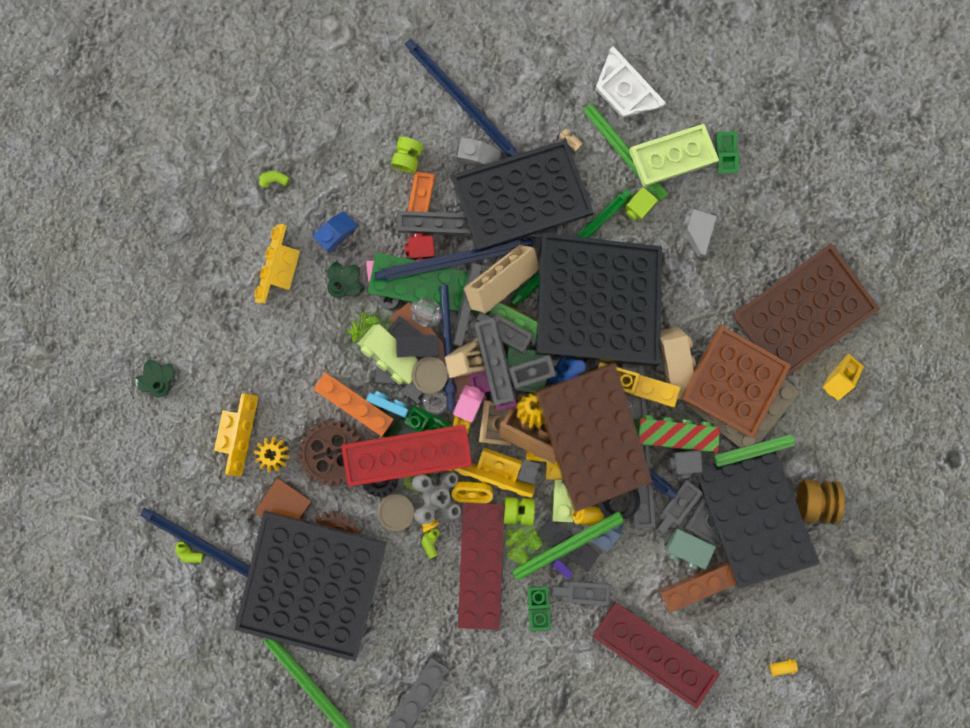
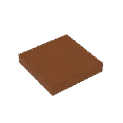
M277 478L254 513L262 518L264 510L300 519L312 500Z

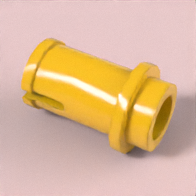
M788 658L787 661L769 664L772 677L789 673L794 675L795 672H798L795 659L791 660Z

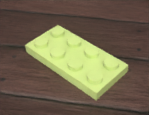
M704 124L648 141L629 149L643 187L715 164L719 161Z

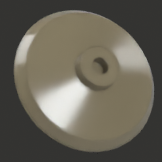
M428 356L420 359L412 370V381L415 387L423 393H436L447 382V368L436 357Z
M392 494L380 502L377 509V517L380 524L387 530L401 531L412 523L414 507L407 497L400 494Z

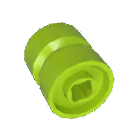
M399 137L396 145L398 152L393 154L391 166L404 172L416 173L419 163L417 158L421 157L424 145L408 137Z
M506 497L504 524L515 525L517 522H520L521 525L533 526L535 499L523 498L519 501L514 497ZM519 508L524 509V514L518 515Z

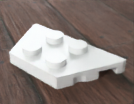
M612 47L595 89L622 118L663 107L666 102L626 59Z

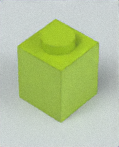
M642 187L624 208L627 211L626 215L633 221L637 220L640 222L658 200Z

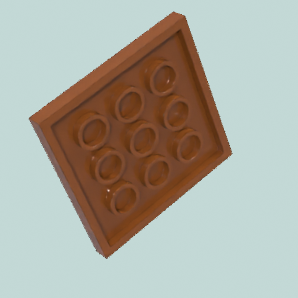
M719 325L681 399L746 436L754 438L791 364L728 328Z

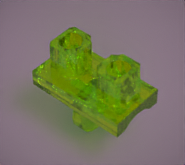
M359 312L360 329H358V322H351L352 329L346 330V335H352L353 343L358 342V335L362 339L368 332V328L379 324L378 316Z
M521 528L515 534L509 530L507 533L511 538L506 544L509 547L515 542L517 544L507 553V557L511 561L514 559L517 563L523 565L530 557L522 549L528 544L536 551L543 544L536 535L537 532L531 528L520 539L519 537L524 533Z

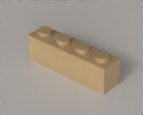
M518 245L468 284L464 290L471 309L484 313L490 311L513 290L519 288L524 281L531 278L539 270L535 249Z

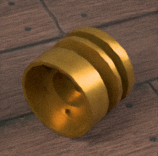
M802 479L800 481L796 503L804 523H817L820 518L822 524L839 525L843 517L845 503L841 482L823 481L820 485L818 480Z

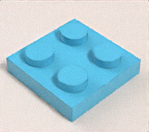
M377 391L375 394H368L366 401L407 418L410 410L406 409L408 405L398 400H394V403L387 401L389 397Z

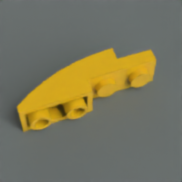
M600 362L598 368L608 364ZM617 367L626 394L675 408L681 387Z

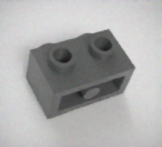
M700 451L668 453L669 457H666L667 470H670L671 474H676V477L688 478L693 477L692 473L702 472Z

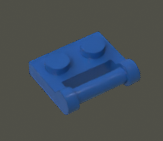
M561 357L555 367L556 376L549 378L546 385L551 386L577 376L578 373H582L585 370V364L580 360Z

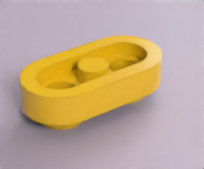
M458 482L452 487V498L461 503L486 504L493 499V488L486 483Z

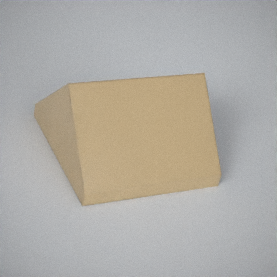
M484 400L479 442L511 446V442L499 437L500 425L510 408L497 411L493 401Z

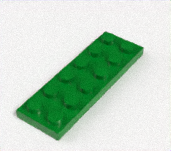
M375 253L367 294L441 309L440 286L448 285L450 311L459 312L468 276L467 271L447 267L387 281H376L374 272L381 271L383 268L416 261ZM471 309V311H473L474 316H478L480 314V311Z

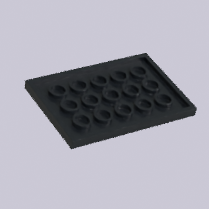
M567 140L451 175L453 186L477 252L594 214Z
M776 451L717 467L716 464L702 467V472L695 473L738 590L820 564Z

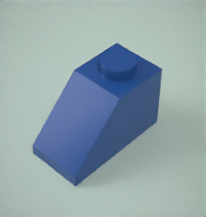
M343 211L328 220L312 237L331 254L358 225Z

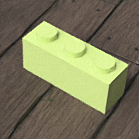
M380 324L373 325L358 343L361 347V352L367 357H373L377 361L376 365L383 371L387 370L392 374L391 378L397 384H410L412 381V370L419 360L416 357H397L396 339Z

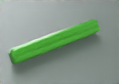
M792 435L782 436L717 454L714 456V461L717 467L793 447L795 446V439Z

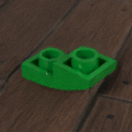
M415 405L404 421L405 424L416 432L453 426L441 417Z
M548 587L527 588L530 632L551 631Z

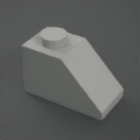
M462 137L457 157L458 163L475 167L500 160L501 150L482 141Z
M693 209L684 218L683 226H686L684 233L697 257L703 258L706 255L717 216Z

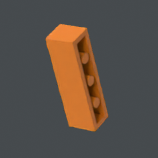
M326 372L313 389L382 437L395 421L394 418L366 401V399Z

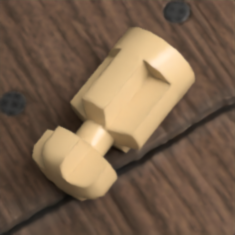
M568 129L563 130L559 138L561 140L566 139L568 146L574 152H577L583 143L575 135L570 136Z

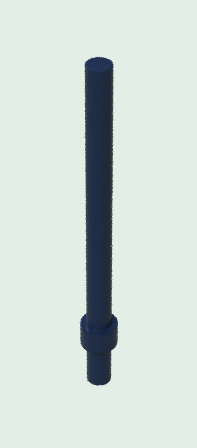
M441 285L445 361V357L452 353L449 289L448 285ZM448 374L447 382L444 386V393L447 394V410H455L457 387L454 384V378H449Z

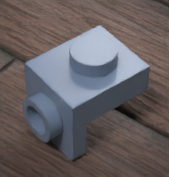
M618 525L591 540V542L608 552L620 537L624 525Z

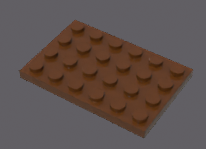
M830 243L733 313L732 317L752 343L791 364L785 376L786 378L880 308L832 243Z
M615 363L535 391L574 512L652 483Z

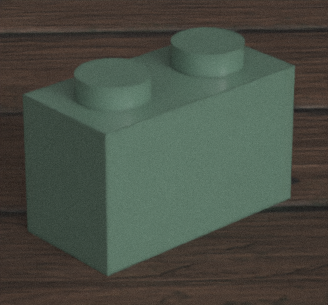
M674 528L665 551L669 552L668 557L680 562L681 558L688 561L687 566L699 570L701 567L706 570L716 546Z

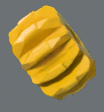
M531 392L528 394V398L523 396L521 402L517 404V417L522 419V425L529 423L530 429L533 425L540 428L542 423H545L536 396H533Z
M272 437L271 443L268 438H265V445L262 443L257 444L261 451H254L255 455H260V458H256L255 462L262 461L260 469H264L267 466V472H272L273 467L276 471H280L279 464L281 466L287 465L283 458H290V455H284V452L288 451L289 447L281 448L284 441L280 440L277 443L276 437ZM269 450L276 452L275 459L268 458Z

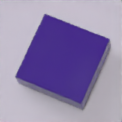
M559 559L552 562V565L565 578L569 579L573 575V572Z

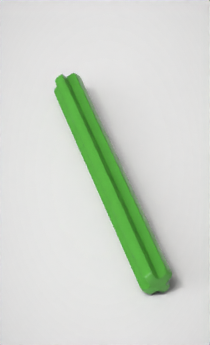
M588 105L584 109L586 116L639 177L629 152L630 148L594 105ZM659 182L646 186L658 201L663 200L668 195Z
M616 512L515 568L513 575L517 580L528 576L624 522L623 516L620 512Z
M264 639V644L335 727L352 728L350 723L283 645L278 641Z

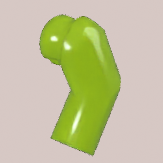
M276 170L262 173L259 177V185L267 188L271 182L287 186L290 181V177Z
M436 528L426 531L421 541L428 559L438 555L434 547V543L439 537V530Z
M178 542L175 545V552L183 562L203 563L204 553L192 552L185 542Z

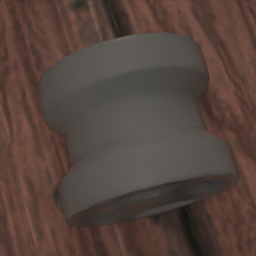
M379 296V303L385 310L392 311L399 306L400 300Z

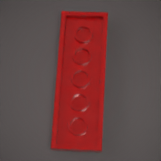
M466 424L341 445L348 487L472 466Z

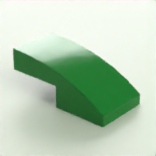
M738 131L716 132V154L719 159L717 162L718 173H739Z

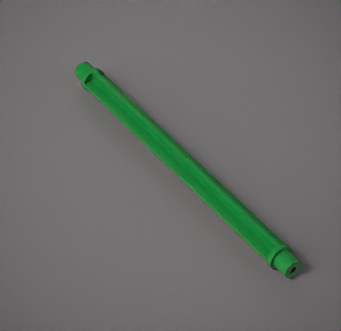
M626 189L622 194H618L575 237L590 238L624 204L628 203L627 200L632 197V193ZM539 271L515 292L514 296L509 300L515 307L520 302H523L539 286Z

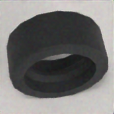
M637 489L628 492L630 506L626 511L620 512L624 519L632 517L638 511L640 495ZM608 500L598 503L606 517L616 513L610 507Z

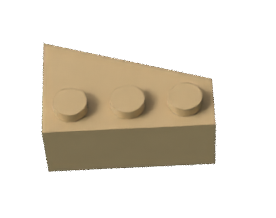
M679 327L661 330L660 357H663L665 368L663 371L666 383L681 387L678 399H681L694 374L693 368H696V362L690 352V349L693 348L691 337L685 334Z
M477 335L445 357L449 378L486 371Z

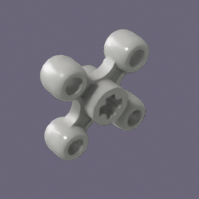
M442 472L439 477L440 482L435 487L431 484V479L426 475H417L413 478V488L424 493L423 500L425 505L418 508L415 512V520L418 523H431L434 519V511L438 508L442 510V515L447 519L454 520L460 516L461 509L459 505L449 502L450 494L448 490L458 483V475L455 472Z

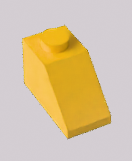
M848 353L827 377L822 388L839 401L856 386L864 366Z

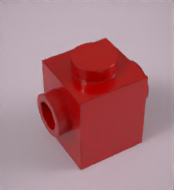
M419 233L413 234V237L408 238V244H405V254L410 256V260L421 261L435 258L433 236H425V234Z

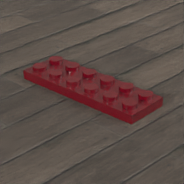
M463 503L458 628L499 630L504 504Z
M614 602L592 635L597 641L696 709H698L720 675L716 670L617 602Z

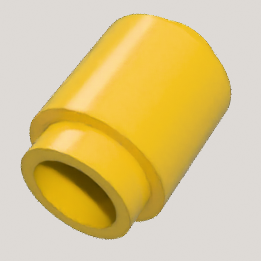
M590 506L577 512L572 510V518L576 524L593 526L604 520V514L597 506Z

